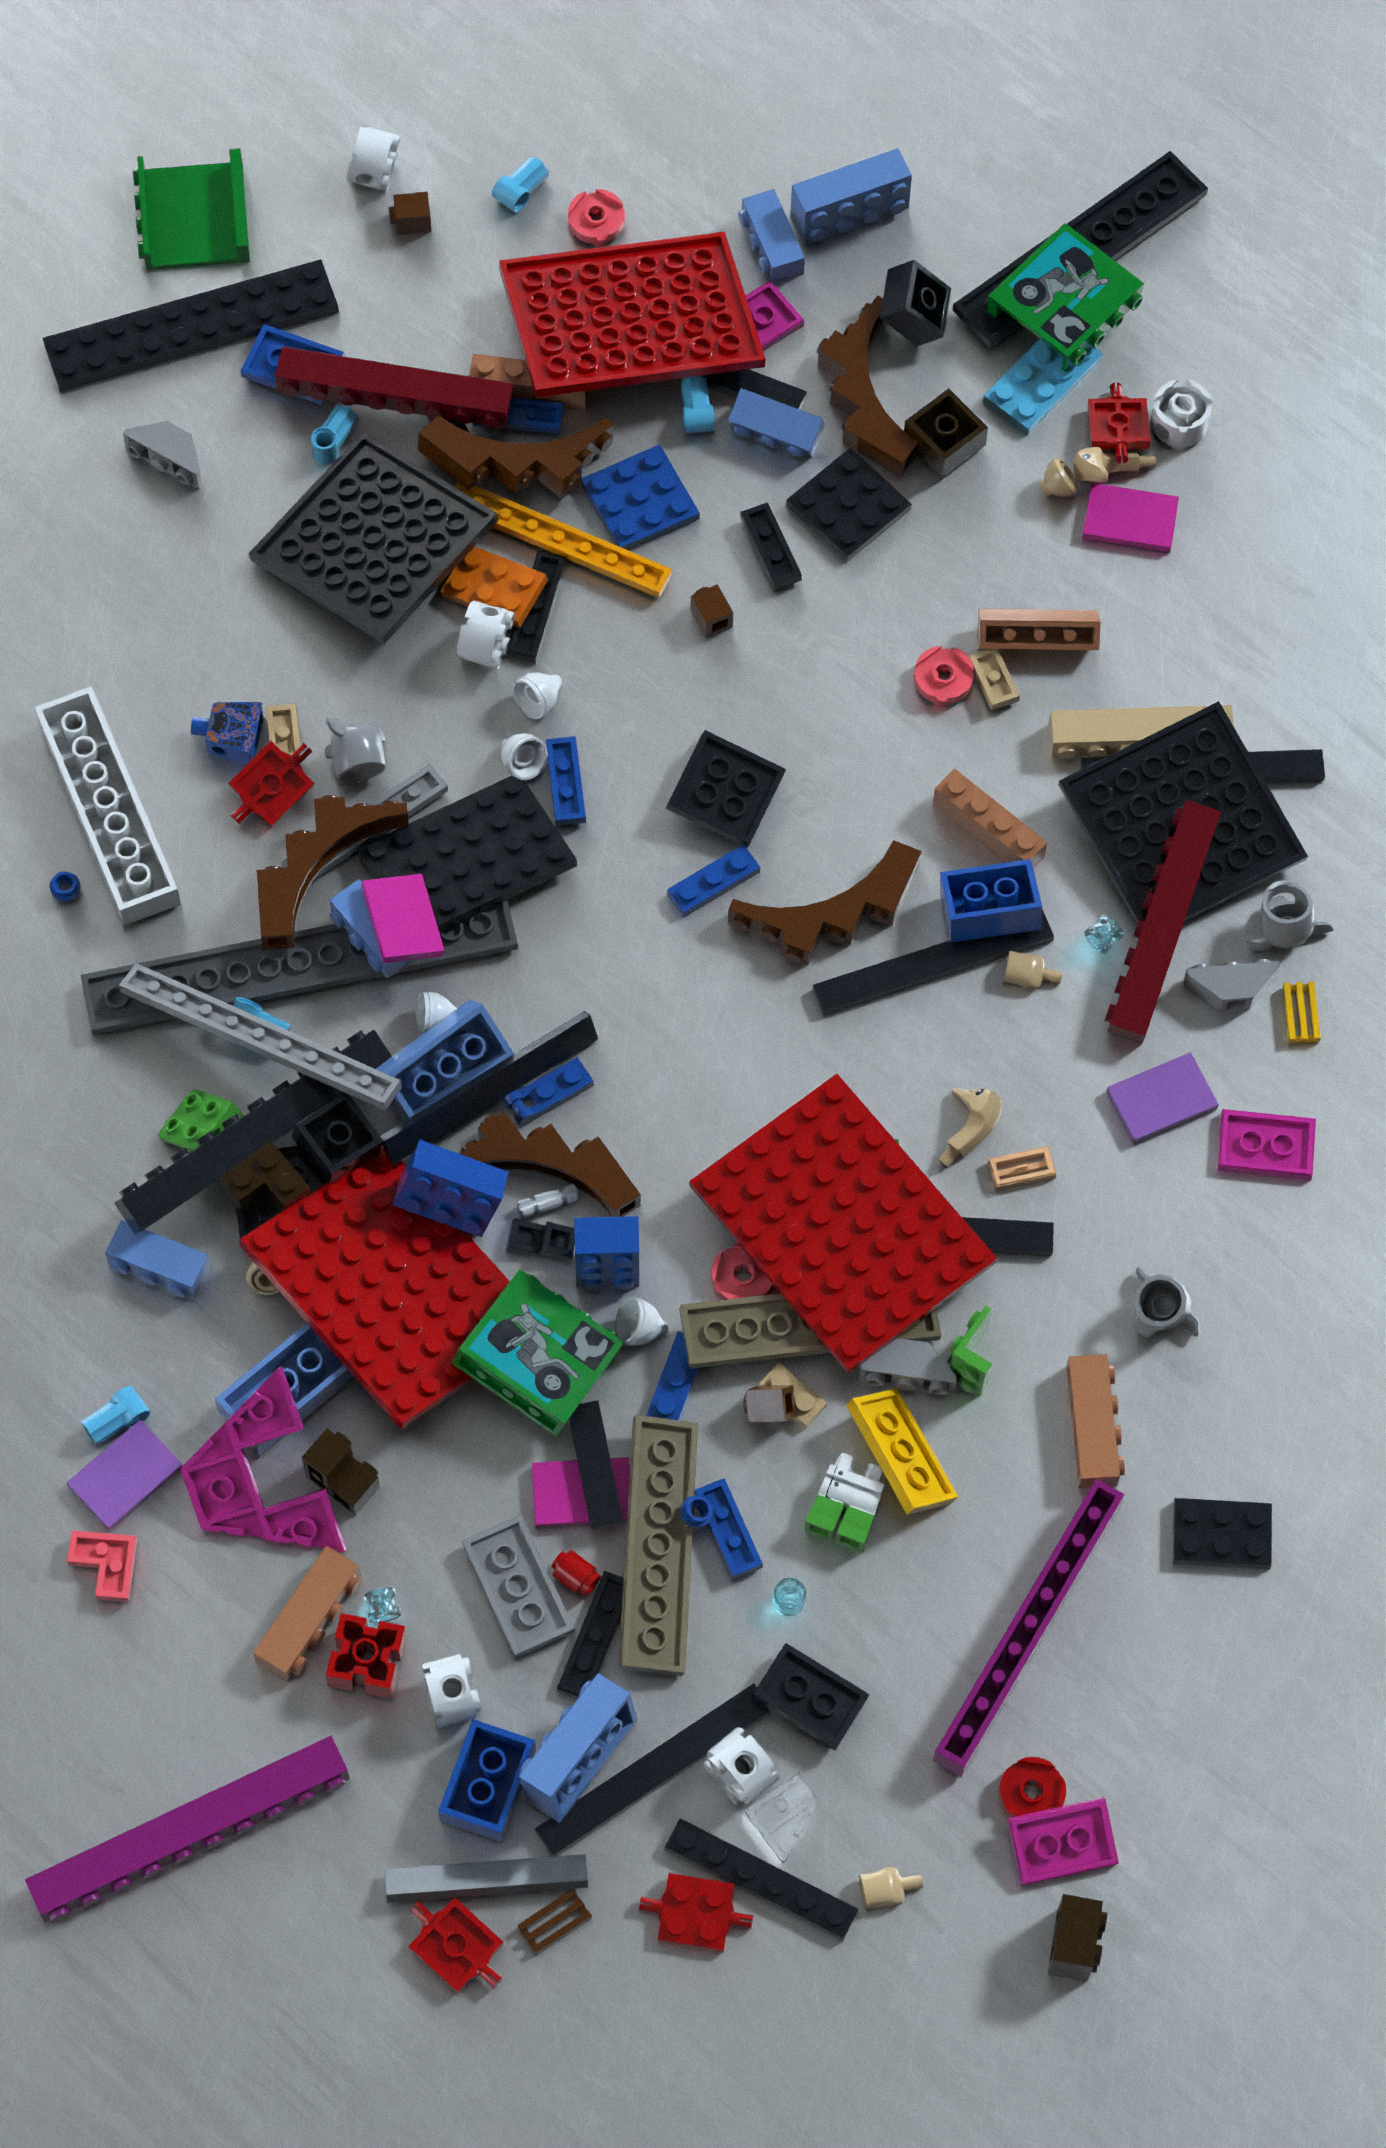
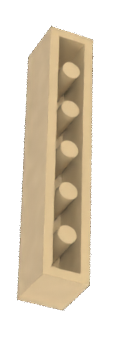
M1222 705L1234 726L1232 705ZM1208 706L1051 711L1048 724L1051 757L1071 759L1076 756L1104 757L1111 755Z

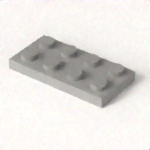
M518 1515L462 1540V1545L515 1658L575 1632L571 1619L522 1515Z

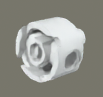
M362 125L352 152L353 157L352 162L349 164L347 181L386 191L390 180L391 168H394L400 136Z
M1179 379L1171 380L1160 387L1155 395L1150 420V428L1158 439L1179 451L1202 440L1207 433L1212 411V400L1204 386L1186 379V382H1178Z
M472 601L465 614L468 620L465 625L462 624L457 656L465 661L498 669L502 655H507L510 638L506 637L507 630L512 628L515 613L503 608Z
M460 1654L421 1664L423 1673L430 1672V1674L425 1675L426 1679L424 1680L434 1717L441 1716V1718L436 1719L437 1728L476 1718V1712L481 1711V1704L477 1689L470 1691L468 1680L472 1679L473 1674L468 1657L461 1659ZM448 1683H455L460 1687L461 1693L457 1697L450 1698L444 1694L443 1687Z
M741 1727L735 1728L708 1750V1760L704 1762L708 1772L714 1778L720 1776L727 1785L724 1790L736 1805L742 1801L746 1804L751 1803L779 1780L778 1771L770 1772V1769L774 1767L771 1759L751 1735H748L745 1739L741 1736L745 1731ZM735 1761H740L744 1764L746 1768L745 1774L737 1771Z

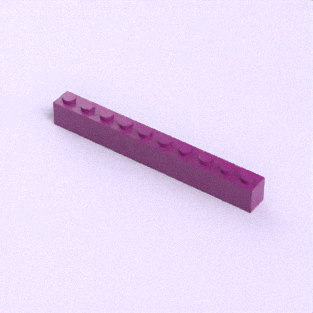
M1097 1478L1095 1479L935 1750L933 1758L935 1763L962 1778L1116 1516L1125 1494Z
M332 1735L30 1876L25 1879L26 1884L44 1923L49 1920L52 1923L58 1922L68 1917L70 1910L82 1906V1908L90 1907L101 1900L100 1896L108 1892H122L132 1885V1881L142 1876L144 1879L154 1877L162 1872V1867L172 1862L181 1864L192 1858L193 1852L204 1847L206 1850L213 1849L224 1842L223 1838L233 1833L236 1835L245 1834L254 1828L255 1823L265 1818L267 1821H271L282 1816L286 1808L295 1804L297 1807L304 1806L315 1799L314 1795L322 1791L333 1792L340 1789L346 1784L345 1781L350 1779L348 1769Z

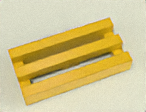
M1290 982L1283 983L1288 1044L1319 1042L1321 1037L1315 982H1308V984L1296 982L1295 985H1290ZM1303 992L1308 994L1312 1035H1308ZM1291 993H1296L1301 1036L1295 1035Z

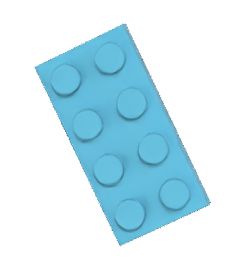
M1039 339L984 395L983 402L1028 435L1099 364L1103 353L1092 347L1087 351L1086 357L1078 366L1073 365L1065 372L1062 370L1063 356Z

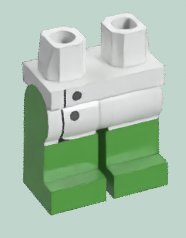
M841 1453L835 1464H830L818 1496L805 1521V1530L832 1540L845 1509V1515L837 1531L836 1542L863 1552L884 1494L885 1484L883 1483L885 1475L881 1467L875 1464H869L864 1477L855 1474L853 1471L857 1464V1458Z

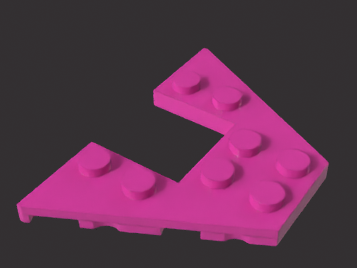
M282 1366L180 1468L202 1530L224 1531L238 1536H255L264 1538V1540L281 1543H298L306 1547L316 1546L325 1548L328 1546L331 1549L338 1550V1552H344L346 1546L325 1488L264 1507L244 1448L303 1429V1424Z

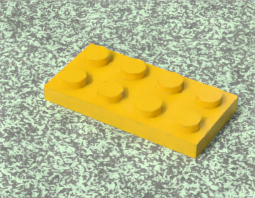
M898 1388L856 1397L846 1404L907 1515L948 1505L958 1498L957 1493Z

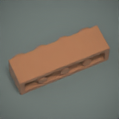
M473 354L469 376L513 383L514 398L563 403L565 409L586 411L589 391L535 398L525 360Z
M978 609L979 649L1099 650L1101 621L1098 610Z
M955 768L934 789L933 805L1003 862L1031 859L1034 869L1045 858L1047 842Z
M1107 1354L1069 1356L1066 1371L1078 1488H1091L1096 1478L1111 1487H1115L1118 1485L1120 1476L1125 1474L1123 1456H1118L1117 1445H1121L1120 1425L1115 1426L1113 1414H1118L1117 1395H1111L1110 1384L1115 1383L1114 1365H1108Z
M326 1546L254 1650L255 1662L289 1682L293 1674L298 1676L307 1663L305 1657L310 1649H316L325 1636L323 1630L329 1621L335 1622L344 1607L342 1602L348 1594L353 1595L360 1586L362 1579L360 1578L359 1565Z

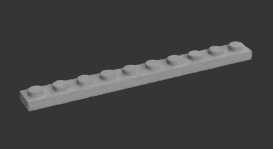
M137 963L119 984L120 992L380 1109L386 1110L402 1088L401 1080Z

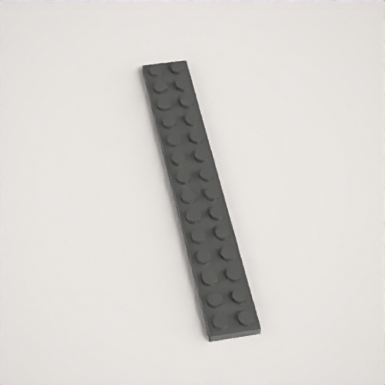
M508 900L440 931V937L445 950L443 957L413 960L395 974L518 949ZM335 924L296 931L294 948L263 950L262 940L256 939L137 963L232 1006L237 997L259 1002L385 976L381 971L377 973L367 961L368 955L363 949L357 950L348 938L349 933L345 928H338ZM135 964L81 975L92 1035L171 1020L177 1017L120 992L119 984Z

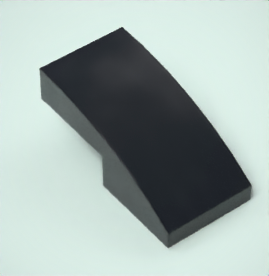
M514 1218L510 1226L506 1251L540 1258L571 1260L575 1245L574 1228L548 1221L545 1225Z

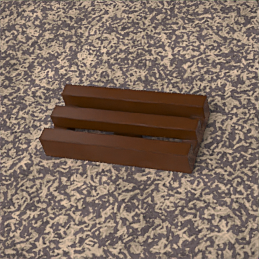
M571 1889L517 1926L537 1955L592 1919V1915L586 1909L585 1904L578 1897L576 1891ZM571 1900L573 1901V1905H571L558 1915L554 1916L553 1918H551L550 1920H548L532 1932L528 1931L529 1928H531L532 1926H534L535 1924H537L538 1922H540L541 1920H543L544 1918H546L547 1916H549L550 1914H552L553 1912H555ZM579 1910L581 1913L579 1917L538 1944L534 1939Z

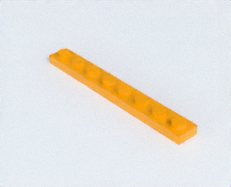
M458 482L454 486L497 513L499 520L493 528L556 555L565 556L566 559L652 596L660 598L672 576L671 568L478 486H474L470 490H467Z

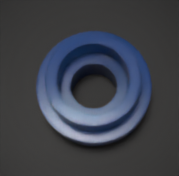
M60 872L50 882L52 896L62 902L75 899L81 890L78 877L70 872ZM64 885L71 886L67 891L60 890Z
M694 1495L688 1497L682 1503L680 1514L688 1526L701 1528L706 1526L712 1519L713 1509L706 1498ZM691 1508H697L700 1511V1517L693 1516Z

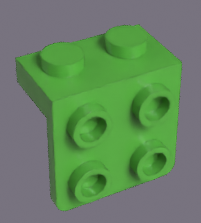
M194 1089L185 1096L173 1115L166 1121L158 1136L164 1142L192 1151L199 1146L196 1142L197 1139L211 1130L216 1135L224 1129L221 1123L236 1113L240 1118L244 1115L233 1102Z
M987 1305L981 1312L976 1310L967 1324L969 1329L964 1337L959 1335L950 1348L952 1354L947 1361L950 1364V1369L957 1377L958 1386L968 1393L975 1392L980 1396L988 1385L992 1363L972 1351L988 1328L992 1308Z

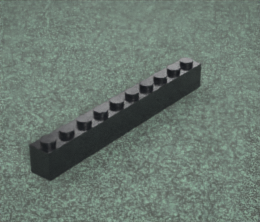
M375 1029L366 1034L363 1030L358 1031L347 1039L350 1045L341 1051L338 1046L332 1049L374 1069L392 1057ZM297 1072L300 1077L292 1084L285 1080L272 1089L275 1094L266 1101L263 1097H260L247 1106L250 1111L241 1118L236 1113L221 1123L224 1127L222 1131L214 1135L211 1130L196 1140L199 1146L189 1152L187 1148H184L170 1158L173 1164L165 1169L159 1165L145 1174L147 1181L140 1186L133 1182L121 1190L119 1194L122 1198L114 1202V1204L136 1235L219 1180L221 1176L269 1141L275 1142L293 1130L295 1124L345 1092Z

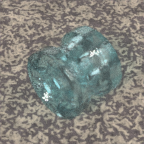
M1102 914L1097 919V924L1089 926L1084 932L1088 942L1102 953H1107L1111 949V944L1114 941H1119L1124 936L1120 925L1106 914Z
M784 1578L777 1583L773 1594V1603L776 1610L785 1616H795L800 1613L806 1601V1589L802 1582L795 1578Z
M378 1588L364 1595L365 1603L370 1607L368 1613L369 1622H389L401 1616L399 1607L395 1605L397 1597L395 1588Z

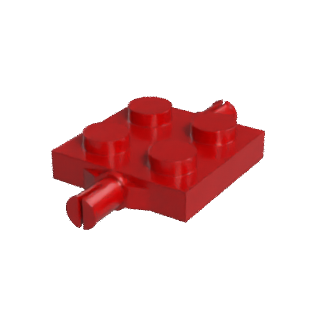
M1114 382L1109 386L1111 396L1103 399H1088L1091 447H1099L1101 450H1116V462L1121 464L1122 458L1124 464L1129 460L1127 449H1150L1151 439L1147 398L1122 396V385L1117 382L1116 388Z
M270 741L228 783L240 796L243 803L230 815L236 823L240 825L252 812L262 817L273 827L315 785L303 772L300 765L312 753V750L308 748L300 755L307 748L305 743L290 755L281 751Z
M668 1873L666 1890L661 1900L641 1896L640 1903L643 1904H639V1911L658 1913L660 1927L657 1941L724 1952L726 1935L731 1929V1925L751 1929L753 1915L734 1912L732 1898L735 1884Z
M455 1897L444 1909L434 1914L426 1909L420 1901L415 1904L416 1908L413 1906L410 1913L424 1925L420 1934L408 1946L409 1950L457 1994L471 1980L478 1976L485 1980L492 1989L496 1988L497 1983L499 1984L503 1978L488 1965L492 1957L504 1945V1942Z

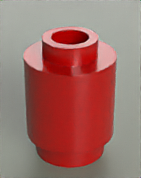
M573 1550L567 1553L562 1551L551 1565L554 1569L552 1576L577 1595L581 1593L585 1597L588 1596L601 1579V1575L596 1572L597 1568Z

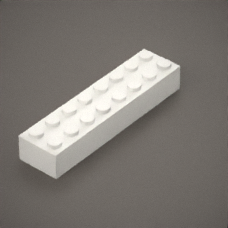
M92 686L34 707L40 729L123 926L181 905L177 885Z

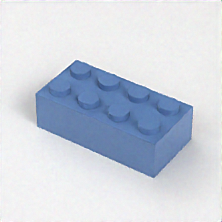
M897 148L792 185L790 218L803 244L819 242L827 236L838 232H847L853 227L864 223H873L889 214L901 213L906 208H909L912 174Z
M469 999L377 1067L376 1070L401 1080L402 1088L391 1104L404 1122L507 1059L514 1052L483 1004Z
M306 1323L217 1396L215 1402L218 1412L227 1421L282 1366L301 1421H303L355 1377L309 1324ZM284 1436L250 1447L260 1457Z
M599 1673L592 1681H587L583 1685L578 1700L572 1707L569 1706L564 1710L558 1726L553 1732H549L544 1736L540 1743L539 1751L533 1758L527 1759L520 1769L519 1779L529 1804L558 1823L562 1821L638 1721L632 1698L628 1691Z

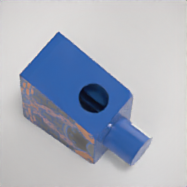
M216 702L212 705L210 719L192 718L191 735L206 737L205 743L209 754L247 765L257 754L264 720L262 702Z

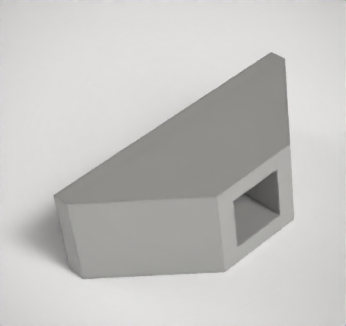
M168 421L129 428L123 432L126 450L136 458L142 457L151 462L157 470L171 473L184 485L191 484L198 489L202 486L192 434Z
M1259 959L1247 964L1227 962L1221 966L1211 967L1206 964H1198L1186 970L1184 987L1218 1012L1250 1010L1275 981L1280 967L1279 961L1270 962L1268 959Z
M897 1338L861 1364L859 1380L876 1387L890 1384L897 1385L899 1389L905 1391H914L918 1388L929 1390L934 1395L942 1396L948 1393L954 1394L957 1377L929 1342Z

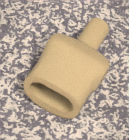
M1009 951L1003 982L1017 984L1029 990L1038 989L1043 980L1060 984L1062 972L1045 968V961L1042 956Z
M887 1867L873 1873L859 1875L860 1890L866 1910L882 1906H898L904 1901V1891L923 1888L921 1875L901 1878L895 1867Z

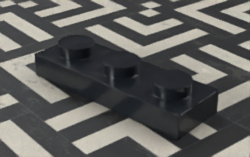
M768 502L741 511L740 518L773 589L776 590L802 581L800 569Z

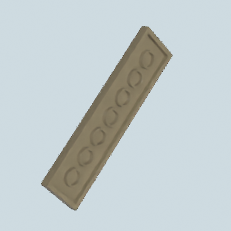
M781 1294L682 1304L679 1308L689 1369L830 1353ZM937 1309L933 1310L897 1338L922 1342L940 1340L942 1335Z
M635 1415L633 1418L619 1669L683 1676L685 1674L693 1527L688 1526L683 1521L680 1509L682 1503L688 1497L695 1495L698 1423ZM691 1508L692 1515H694V1508Z

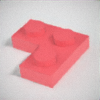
M71 1530L67 1563L69 1566L99 1568L95 1594L97 1600L129 1602L137 1537L133 1535Z

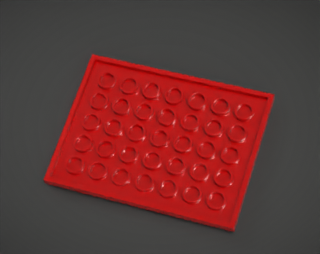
M725 232L499 260L500 275L535 398L765 367L766 358Z
M838 1074L832 1076L689 1181L690 1188L848 1374L997 1263L998 1258Z
M382 1147L380 1153L332 1183L324 1184L242 1237L239 1246L397 1426L403 1429L474 1380L451 1362L458 1349L510 1281L465 1231L393 1206L399 1179L406 1165L402 1161L393 1165L388 1161Z

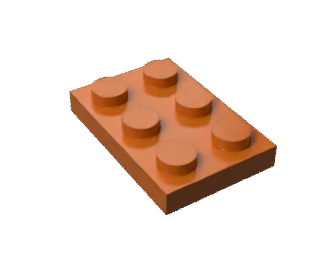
M474 546L453 569L440 592L442 598L465 607H469L472 601H477L514 612L513 625L520 628L548 579L545 573Z

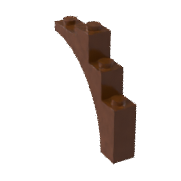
M877 295L871 304L866 303L859 314V319L855 324L850 323L843 335L835 330L828 339L824 338L817 348L818 367L835 376L829 388V391H831L830 404L848 415L842 424L843 443L901 478L917 458L919 442L903 431L886 413L875 394L869 377L868 351L876 331L883 322L880 319L883 298Z
M438 416L418 432V451L467 490L472 489L476 484H482L490 474L514 494L523 487H529L536 478L562 498L569 491H575L582 482V468L587 467L593 460V457L601 451H606L612 445L614 440V423L605 417L590 428L566 438L542 443L520 444L499 442L476 436Z
M325 795L314 799L316 832L298 830L293 832V834H285L288 867L268 866L265 869L257 870L263 950L294 948L295 924L300 905L313 880L333 858L358 841L383 831L409 827L407 802L387 801L379 805L358 803L352 807H346L345 796Z
M893 840L883 859L876 867L847 891L817 903L783 908L758 906L733 899L728 909V922L741 931L750 930L758 933L767 941L781 942L780 954L788 961L793 963L802 962L809 965L822 934L835 943L844 942L851 945L864 914L877 923L883 924L886 922L891 925L894 924L919 868L922 851Z
M503 1111L497 1116L492 1114L486 1117L478 1127L479 1141L473 1140L462 1147L461 1152L458 1153L505 1171L536 1173L558 1179L566 1184L574 1183L577 1189L599 1204L610 1217H624L641 1206V1194L599 1136L591 1141L589 1139L582 1141L575 1147L574 1152H571L552 1124L545 1128L538 1127L528 1134L527 1139H524Z

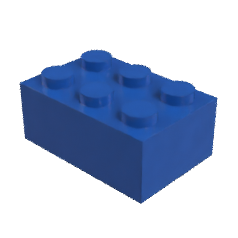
M1031 859L940 872V897L951 943L1042 930V903Z
M419 1139L399 1179L393 1206L482 1238L502 1201L509 1172Z
M639 1217L574 1218L576 1288L582 1287L587 1291H596L601 1289V1287L629 1290L633 1286H639Z
M472 1719L438 1810L439 1820L446 1824L503 1842L522 1790L519 1779L520 1769L527 1759L534 1757L536 1752L535 1740Z

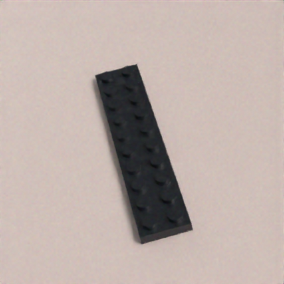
M1169 151L1068 222L1067 225L1115 261L1206 196L1208 187ZM1049 237L953 304L952 311L989 349L1023 325L1004 310L996 318L988 313V296Z
M320 259L43 337L42 339L59 391H64L257 336L264 324L282 329L338 313L339 308L324 265Z

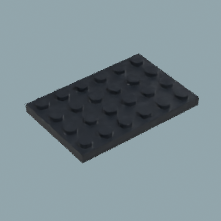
M509 776L409 823V827L396 829L357 848L359 857L373 879L415 874L423 875L439 932L577 867L576 857L525 780H520L513 776Z

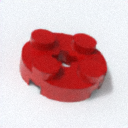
M1025 1757L1012 1764L1004 1772L999 1786V1797L1005 1813L1010 1817H1016L1063 1806L1066 1797V1783L1063 1776L1061 1777L1059 1771L1055 1769V1766L1050 1761L1040 1757ZM1030 1783L1037 1784V1789L1042 1791V1795H1036L1035 1799L1028 1798V1794L1024 1793L1023 1788H1029Z

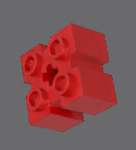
M341 1613L335 1634L337 1649H340V1652L331 1651L325 1675L328 1686L354 1691L355 1684L365 1685L366 1694L392 1699L398 1676L396 1663L392 1662L393 1660L401 1662L407 1638L405 1626L379 1621L378 1628L368 1627L367 1618ZM366 1652L372 1654L371 1659L361 1660V1657H365Z

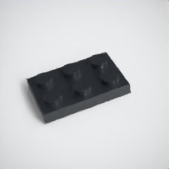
M1174 1499L1173 1564L1256 1569L1271 1568L1272 1503Z
M785 1642L754 1691L751 1699L836 1751L870 1694Z

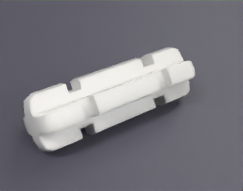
M570 1183L562 1186L561 1190L555 1188L535 1195L532 1200L530 1198L520 1200L517 1206L521 1217L528 1218L534 1216V1212L538 1211L540 1214L563 1206V1202L567 1204L575 1202L579 1199V1194L575 1184Z

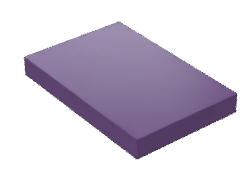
M1191 1052L1108 1086L1106 1090L1134 1144L1216 1110L1219 1105Z
M139 1420L67 1482V1486L111 1531L176 1475L183 1464Z

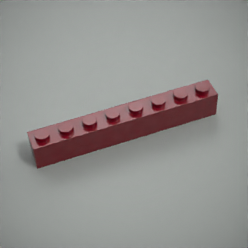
M282 347L275 374L277 392L287 396L300 395L311 397L317 401H337L349 406L356 404L368 406L374 410L387 409L398 411L405 415L419 414L431 419L440 416L462 424L475 423L493 429L499 427L508 428L514 401L513 383L289 347Z
M1188 800L1185 801L1183 809L1176 808L1171 823L1172 826L1176 827L1174 836L1167 835L1161 852L1167 854L1164 865L1157 864L1152 881L1158 882L1155 892L1148 891L1143 905V909L1148 910L1145 921L1138 920L1133 937L1139 938L1136 948L1129 947L1124 961V965L1129 966L1126 977L1119 976L1114 993L1119 994L1117 1004L1110 1003L1104 1020L1110 1023L1107 1030L1108 1033L1141 1044L1143 1043L1221 811Z

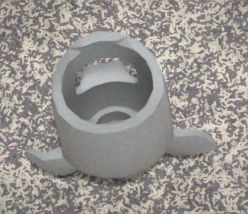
M326 718V724L333 734L331 744L325 748V757L333 759L338 785L351 787L384 771L386 762L382 742H385V734L377 724L352 723L344 725L338 718ZM358 767L357 772L345 774L347 771Z
M1287 880L1276 881L1268 886L1262 896L1261 923L1265 936L1259 940L1248 939L1246 943L1255 951L1265 952L1273 946L1281 948L1295 947L1305 943L1310 936L1322 935L1332 932L1334 929L1328 922H1315L1313 901L1310 894L1303 887ZM1279 893H1291L1295 897V902L1289 901L1283 896H1274Z
M1137 1267L1135 1273L1142 1283L1135 1292L1133 1299L1137 1315L1133 1327L1143 1336L1150 1338L1159 1330L1173 1329L1184 1322L1191 1328L1193 1335L1197 1337L1199 1335L1200 1322L1191 1312L1192 1301L1188 1290L1170 1275L1157 1274L1150 1277L1145 1270Z

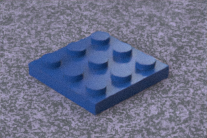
M660 444L582 478L581 485L615 545L626 550L635 548L700 519V512Z

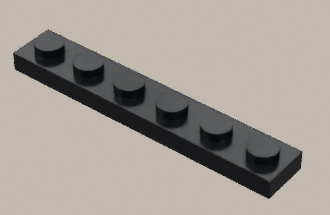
M681 1818L665 1845V1851L728 1883L735 1884L739 1889L841 1941H844L858 1913V1908Z

